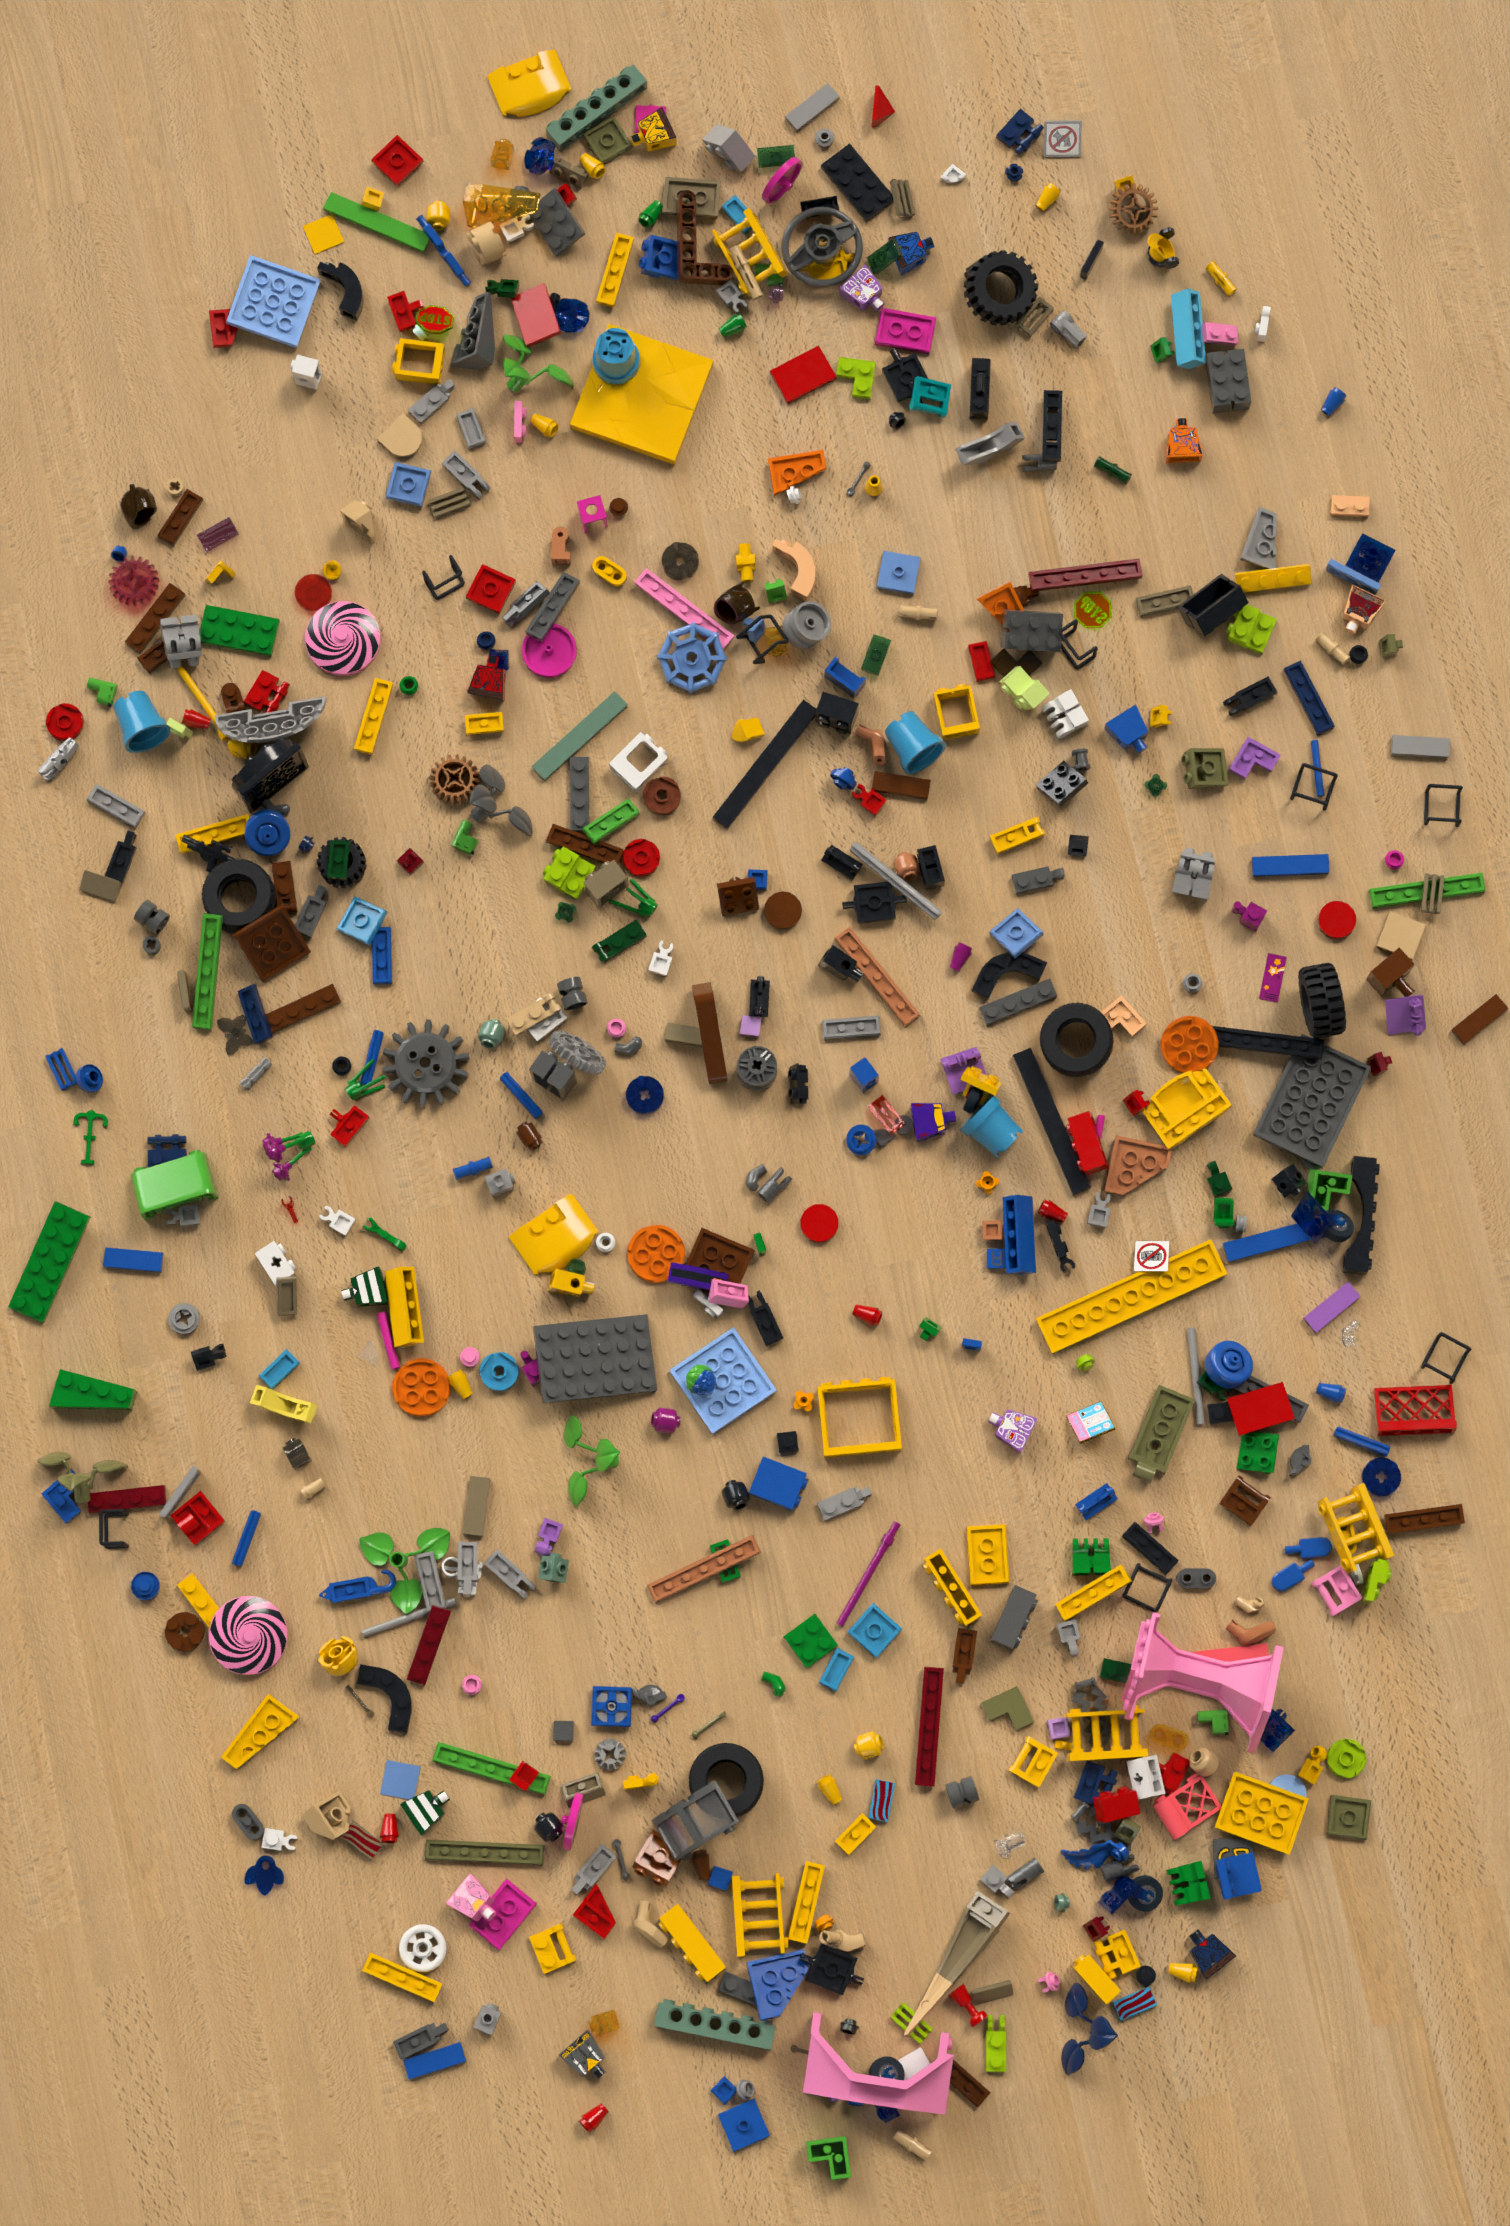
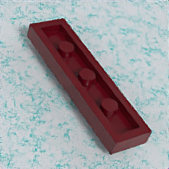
M165 1485L90 1493L91 1500L88 1502V1512L99 1513L103 1509L126 1510L162 1506L167 1503Z
M432 1605L407 1680L422 1685L426 1684L451 1610Z

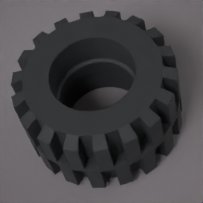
M342 837V839L334 838V840L350 841L349 855L352 857L353 862L350 868H348L347 880L328 879L330 840H328L327 845H322V851L318 852L317 864L321 876L329 885L333 884L336 888L338 886L346 888V885L354 886L353 883L355 881L358 883L360 881L359 878L364 876V870H366V858L362 849L352 839L347 840L346 837Z

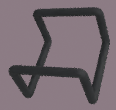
M449 555V560L455 575L434 586L426 571H422L424 582L436 600L443 598L465 584L461 576L462 571L452 555ZM456 578L460 580V584L439 596L436 595L434 590L439 589Z
M771 614L759 616L736 636L737 639L747 638L758 655L753 664L765 663V655L777 645L789 642ZM770 618L784 640L776 641L761 654L754 642L749 640V636L744 634L761 619Z
M1075 619L1061 628L1058 634L1062 638L1061 641L1065 642L1077 660H1082L1093 652L1091 657L1077 665L1061 643L1062 651L1073 666L1079 669L1096 657L1098 647H1093L1079 657L1066 639L1077 629L1078 620ZM1073 626V629L1063 635L1062 632Z
M1302 763L1290 799L1293 800L1297 796L1322 804L1325 811L1328 807L1338 774ZM1304 767L1334 776L1325 801L1296 792Z
M1429 784L1425 790L1424 825H1428L1429 821L1455 822V826L1459 827L1462 822L1459 819L1460 793L1463 787L1460 785ZM1431 788L1458 789L1456 794V819L1428 817L1429 790Z
M1440 1332L1429 1349L1421 1368L1427 1367L1450 1379L1449 1383L1453 1384L1468 1353L1472 1349L1451 1336ZM1441 1336L1467 1349L1452 1376L1427 1363Z
M124 1509L100 1510V1545L105 1546L107 1549L129 1548V1544L124 1541L108 1542V1517L128 1516L129 1512ZM103 1513H106L105 1516H104V1542H103Z
M1137 1563L1131 1576L1132 1582L1126 1586L1122 1597L1157 1613L1173 1579H1167ZM1138 1570L1167 1583L1156 1608L1127 1595Z

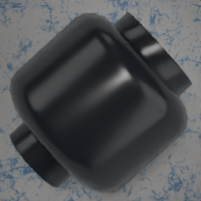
M731 1480L722 1489V1496L728 1508L740 1510L747 1506L750 1495L743 1482Z
M543 1812L535 1819L537 1823L534 1830L544 1841L554 1842L563 1834V1823L554 1813L545 1814Z

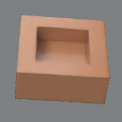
M1002 1220L982 1221L983 1241L1002 1240Z

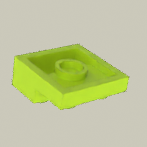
M1247 604L1242 610L1233 615L1236 617L1234 624L1230 623L1226 633L1229 634L1228 641L1263 654L1277 619L1261 613L1260 609Z
M563 846L561 850L557 849L552 857L554 859L552 865H547L544 869V882L577 900L584 889L583 882L585 877L594 872L596 866Z
M1378 1559L1369 1565L1362 1603L1370 1604L1375 1599H1378L1379 1587L1390 1581L1392 1570H1389V1561Z

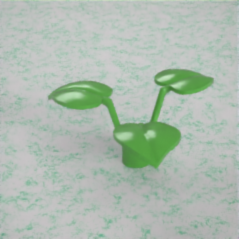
M504 335L506 344L513 350L520 352L518 363L510 358L504 360L505 376L511 377L506 383L510 390L518 393L523 385L528 386L532 380L544 372H548L554 379L571 386L572 389L574 388L568 373L554 364H549L548 367L543 368L530 377L528 371L520 366L524 355L531 354L530 347H527L525 341L516 336Z
M571 1415L564 1429V1441L567 1447L574 1448L577 1445L597 1453L595 1458L597 1468L581 1473L575 1471L569 1479V1497L574 1506L578 1507L587 1492V1481L584 1476L592 1472H604L608 1468H616L619 1463L618 1455L620 1451L608 1439H601L597 1449L580 1443L582 1427L577 1417Z
M431 1528L423 1531L417 1539V1544L422 1549L406 1554L398 1551L391 1554L394 1549V1542L386 1533H374L359 1539L362 1552L369 1562L381 1566L385 1565L389 1558L390 1564L397 1567L398 1571L401 1572L405 1581H396V1585L390 1591V1595L394 1604L405 1614L410 1613L418 1606L423 1595L421 1583L417 1579L408 1581V1577L403 1570L408 1564V1557L434 1551L435 1560L443 1558L448 1551L450 1532L446 1529Z

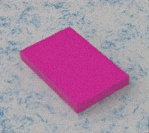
M882 308L875 345L930 354L937 317Z
M507 1878L492 1896L494 1902L490 1907L496 1911L495 1917L488 1921L482 1916L479 1921L472 1920L469 1924L470 1927L498 1950L504 1946L537 1905L535 1901Z

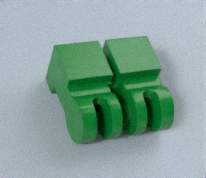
M1073 1538L1072 1576L1090 1575L1091 1569L1092 1575H1104L1111 1571L1109 1538H1103V1548L1098 1547V1538H1093L1092 1550L1094 1556H1088V1550H1090L1088 1538L1083 1540V1549L1079 1548L1078 1538Z
M1202 1861L1166 1870L1167 1875L1179 1874L1178 1879L1169 1881L1170 1885H1180L1184 1881H1188L1189 1887L1182 1888L1181 1886L1176 1888L1177 1890L1171 1891L1172 1895L1177 1893L1184 1894L1182 1899L1174 1900L1175 1906L1211 1899L1207 1881L1200 1882V1879L1206 1878Z

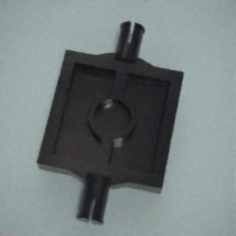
M894 348V351L893 349L890 351L894 361L890 365L883 367L882 372L899 403L907 398H912L915 377L919 376L927 379L928 377L916 353L908 357H900L897 348Z
M889 882L854 885L853 901L842 902L843 910L854 908L858 924L896 920V904L907 903V897L904 895L895 896L892 885Z
M820 1943L813 1957L802 1953L801 1956L807 1958V1960L802 1957L799 1959V1961L810 1964L806 1981L840 1995L844 1994L850 1982L860 1986L863 1983L856 1979L864 1982V1978L854 1974V1967L858 1958Z

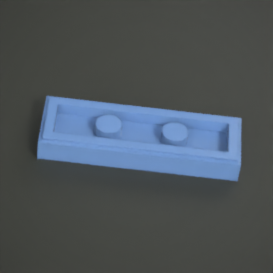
M1330 559L1326 567V571L1373 595L1377 594L1381 586L1380 583L1333 559Z

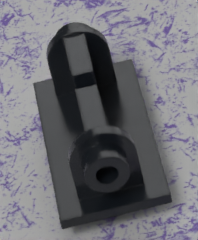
M837 196L800 202L801 213L815 207H828L839 210Z
M830 845L825 850V855L821 859V861L851 880L855 878L863 866L862 863L833 845Z
M758 976L757 980L751 979L749 1016L768 1017L770 980H764L765 977Z
M797 1063L790 1066L788 1071V1079L790 1080L788 1097L790 1104L797 1102L799 1104H806L807 1100H809L808 1086H802V1083H808V1069L806 1065H799Z

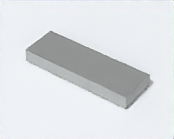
M827 83L786 115L785 119L798 132L839 100L840 96Z
M1393 735L1391 755L1449 758L1450 738Z
M98 784L95 785L87 798V801L135 829L145 815L144 810Z
M879 1016L822 1020L824 1040L881 1035Z
M192 1466L159 1514L169 1519L170 1515L201 1474L200 1470Z
M434 1551L414 1555L427 1613H430L432 1605L446 1609Z

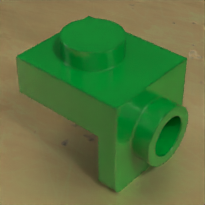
M1214 1198L1213 1222L1218 1228L1234 1226L1233 1198Z

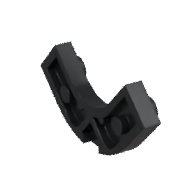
M1009 952L1000 954L990 959L983 966L971 992L989 999L999 978L1009 972H1019L1040 981L1047 962L1027 953H1021L1017 958H1014Z
M360 1664L357 1684L377 1687L389 1695L392 1710L388 1730L408 1733L412 1713V1700L405 1683L389 1670Z

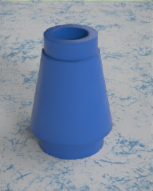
M1334 387L1333 390H1330L1321 411L1330 416L1346 401L1347 395Z
M1319 1382L1316 1394L1337 1404V1402H1343L1346 1388H1343L1342 1385Z

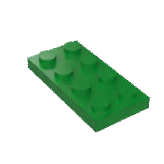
M206 605L199 632L200 642L272 656L280 620Z

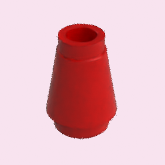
M186 709L182 724H185L186 727L208 729L211 718H207L193 709Z
M1044 1199L1038 1210L1041 1217L1050 1220L1054 1219V1221L1064 1223L1068 1215L1067 1212L1051 1200L1047 1201Z
M856 1304L852 1315L871 1326H878L883 1312L876 1307Z
M384 1814L380 1832L382 1843H397L399 1832L396 1814Z
M600 2103L583 2114L579 2122L590 2133L592 2130H596L609 2111Z

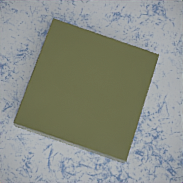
M615 116L582 134L597 160L604 164L633 148L632 143Z
M1331 1795L1327 1834L1367 1840L1371 1800Z

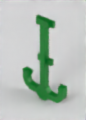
M89 1110L87 1113L76 1114L73 1125H80L78 1121L80 1117H87L89 1120L88 1135H84V1139L87 1140L86 1160H81V1164H94V1160H90L91 1141L96 1139V1136H92L93 1120L102 1118L104 1120L102 1126L108 1127V1119L104 1114Z

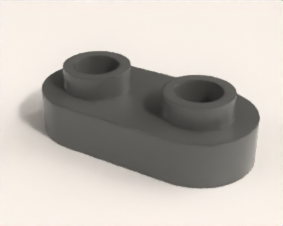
M1185 1568L1177 1574L1178 1585L1185 1589H1208L1216 1582L1215 1573L1207 1568ZM1184 1575L1190 1576L1189 1582L1184 1581ZM1209 1575L1210 1581L1205 1582L1203 1576Z
M239 1804L234 1807L232 1817L246 1837L253 1840L261 1838L264 1834V1826L252 1809L245 1804ZM242 1810L246 1812V1816L244 1818H241L239 1816V1813ZM253 1826H257L258 1831L255 1834L251 1832V1828Z

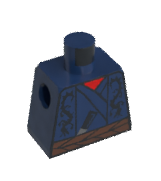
M1197 1929L1189 1936L1196 1945L1190 1950V1953L1203 1978L1206 1980L1236 1957L1214 1934H1210L1205 1938L1200 1930Z

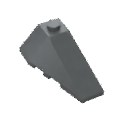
M490 292L475 297L468 314L469 323L461 331L463 337L460 344H456L451 363L453 367L481 370L493 364L495 339Z

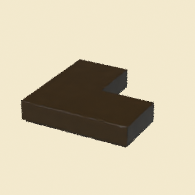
M1004 648L989 661L1003 677L1017 666H1021L1030 676L1042 664V661L1032 650H1028L1016 661Z

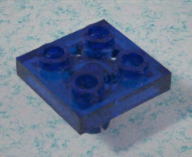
M1362 533L1345 566L1379 583L1396 550Z
M1271 1709L1269 1719L1260 1739L1272 1752L1295 1731L1285 1721L1287 1718L1286 1713L1280 1716L1283 1712L1282 1709H1277L1276 1711Z

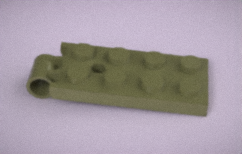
M1158 1385L1128 1459L1129 1461L1134 1460L1138 1462L1133 1473L1134 1477L1151 1483L1156 1470L1165 1475L1195 1399ZM1157 1443L1159 1445V1448L1157 1450H1153L1151 1448V1444Z

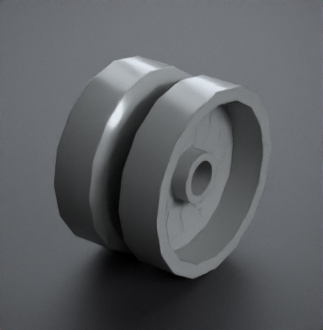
M806 601L791 610L784 617L782 623L783 632L791 645L807 649L829 634L831 619L822 605Z

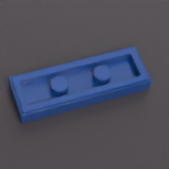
M379 927L372 940L373 985L392 984L391 927Z
M105 1247L103 1267L162 1272L164 1253Z
M458 2042L403 2061L408 2078L412 2079L465 2062L466 2058L462 2044Z

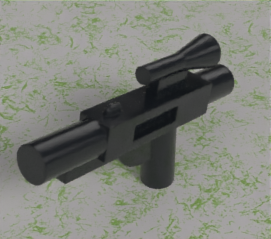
M183 835L181 842L188 844L187 848L200 853L201 858L208 862L207 872H212L216 859L223 862L235 859L222 852V850L230 853L231 846L223 845L213 839L211 841L214 844L213 847L205 844L204 841H197L187 835Z

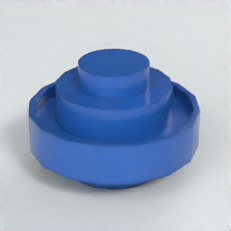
M846 767L843 769H833L830 773V777L834 780L833 784L842 790H846V788L853 790L857 785L853 776L854 772Z
M87 1064L78 1069L76 1081L83 1091L93 1093L101 1088L103 1076L96 1066Z
M140 1572L133 1578L131 1590L137 1598L151 1600L160 1591V1581L151 1572Z

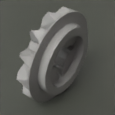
M181 1303L170 1311L169 1324L174 1331L186 1334L192 1333L198 1327L200 1320L199 1312L193 1305ZM181 1311L185 1316H190L187 1319L188 1326L184 1322H179L182 1318Z
M615 1739L603 1740L595 1749V1761L602 1769L616 1770L625 1761V1748ZM616 1748L614 1756L617 1760L609 1758L604 1761L607 1755L603 1749L611 1751Z

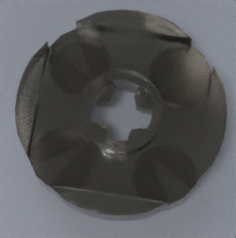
M672 543L665 549L662 555L664 572L671 579L678 581L692 577L699 567L697 551L687 543ZM680 557L684 558L683 561L685 562V564L681 563L680 565H677L676 559Z

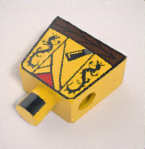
M663 107L637 123L639 133L630 136L634 147L644 143L647 151L677 145V137Z

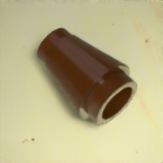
M702 1849L692 1852L693 1856L690 1859L699 1880L710 1878V1858L707 1850Z

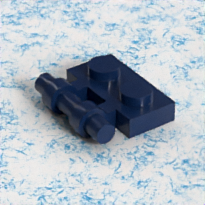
M1020 108L999 131L996 138L1010 149L1016 144L1018 147L1015 149V152L1021 155L1023 151L1029 149L1034 139H1038L1044 127L1040 123L1035 128L1032 127L1034 119ZM1027 132L1029 135L1024 140L1021 139V136Z
M172 1134V1136L155 1135V1137L147 1138L148 1144H155V1149L148 1150V1168L187 1156V1149H179V1143H187L186 1136ZM162 1144H172L173 1149H162Z
M1086 1760L1074 1798L1093 1804V1797H1097L1101 1793L1097 1791L1100 1782H1106L1103 1792L1112 1791L1113 1785L1116 1786L1118 1771L1111 1769L1109 1776L1103 1775L1104 1766Z

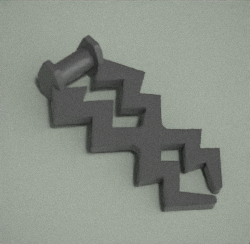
M1094 1677L1074 1683L1076 1690L1071 1701L1082 1705L1081 1712H1087L1092 1702L1084 1700L1083 1698L1086 1694L1080 1692V1690L1092 1686L1093 1689L1090 1694L1098 1696L1093 1707L1099 1709V1711L1106 1710L1107 1707L1101 1703L1107 1696L1099 1689ZM1091 1716L1083 1717L1090 1721L1084 1732L1091 1733L1087 1743L1093 1745ZM1099 1716V1725L1103 1726L1100 1734L1106 1735L1103 1742L1106 1745L1112 1735V1732L1108 1730L1111 1723L1102 1720V1716Z
M1082 1801L1079 1808L1070 1816L1076 1823L1078 1834L1090 1832V1843L1099 1840H1105V1842L1108 1840L1112 1841V1838L1116 1836L1113 1835L1111 1822L1103 1823L1098 1821V1826L1106 1825L1105 1833L1096 1834V1823L1086 1826L1087 1819L1079 1821L1087 1809L1089 1810V1817L1096 1815L1095 1808ZM1119 1839V1842H1120V1843H1122V1844L1126 1843L1127 1849H1128V1851L1130 1852V1851H1131V1845H1130L1129 1843H1127V1842H1125V1841Z

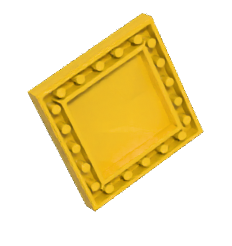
M609 324L608 327H607V330L610 329V328H620V327H617V326H614V325ZM623 329L631 337L640 354L641 363L637 374L628 382L610 384L597 376L592 365L571 419L570 429L675 465L714 366V360Z

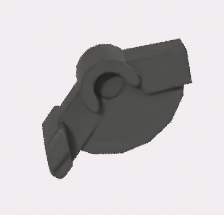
M1302 1445L1291 1455L1290 1463L1292 1470L1289 1472V1476L1297 1477L1304 1468L1310 1466L1309 1445Z
M646 1685L640 1690L632 1689L633 1697L644 1701L648 1706H653L656 1702L667 1698L665 1691H662L661 1688L655 1685Z

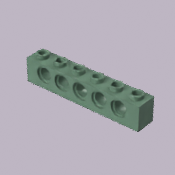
M634 64L630 67H625L617 77L610 78L602 88L595 89L587 99L580 100L572 110L565 111L557 121L550 122L546 128L547 137L561 152L582 137L583 133L601 123L647 89V80ZM627 83L629 84V86L623 88L621 87V84ZM608 94L615 95L613 98L606 97ZM593 105L600 106L598 109L591 108ZM580 115L585 116L583 120L577 119ZM565 126L571 127L568 131H564L562 128Z
M664 1999L663 2003H658L654 2026L768 2050L772 2049L776 2026L772 2025L773 2021L764 2020L759 2023L753 2021V2017L741 2015V2019L733 2017L734 2013L722 2011V2014H716L714 2009L703 2007L702 2011L694 2009L695 2005L683 2003V2006H677L675 2001ZM674 2010H679L682 2013V2019L679 2022L671 2019V2013ZM693 2014L701 2016L702 2022L700 2025L694 2026L691 2024L690 2018ZM718 2018L721 2021V2027L718 2030H713L710 2027L711 2019ZM732 2022L740 2024L741 2030L739 2033L733 2034L730 2032L729 2026ZM757 2026L760 2029V2035L757 2038H752L749 2035L750 2027Z

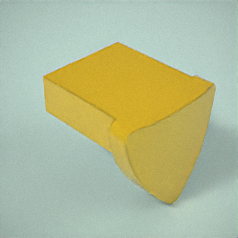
M220 560L204 581L210 585L222 571L232 578L236 573Z
M758 717L746 720L739 719L733 728L732 739L744 742L765 735Z

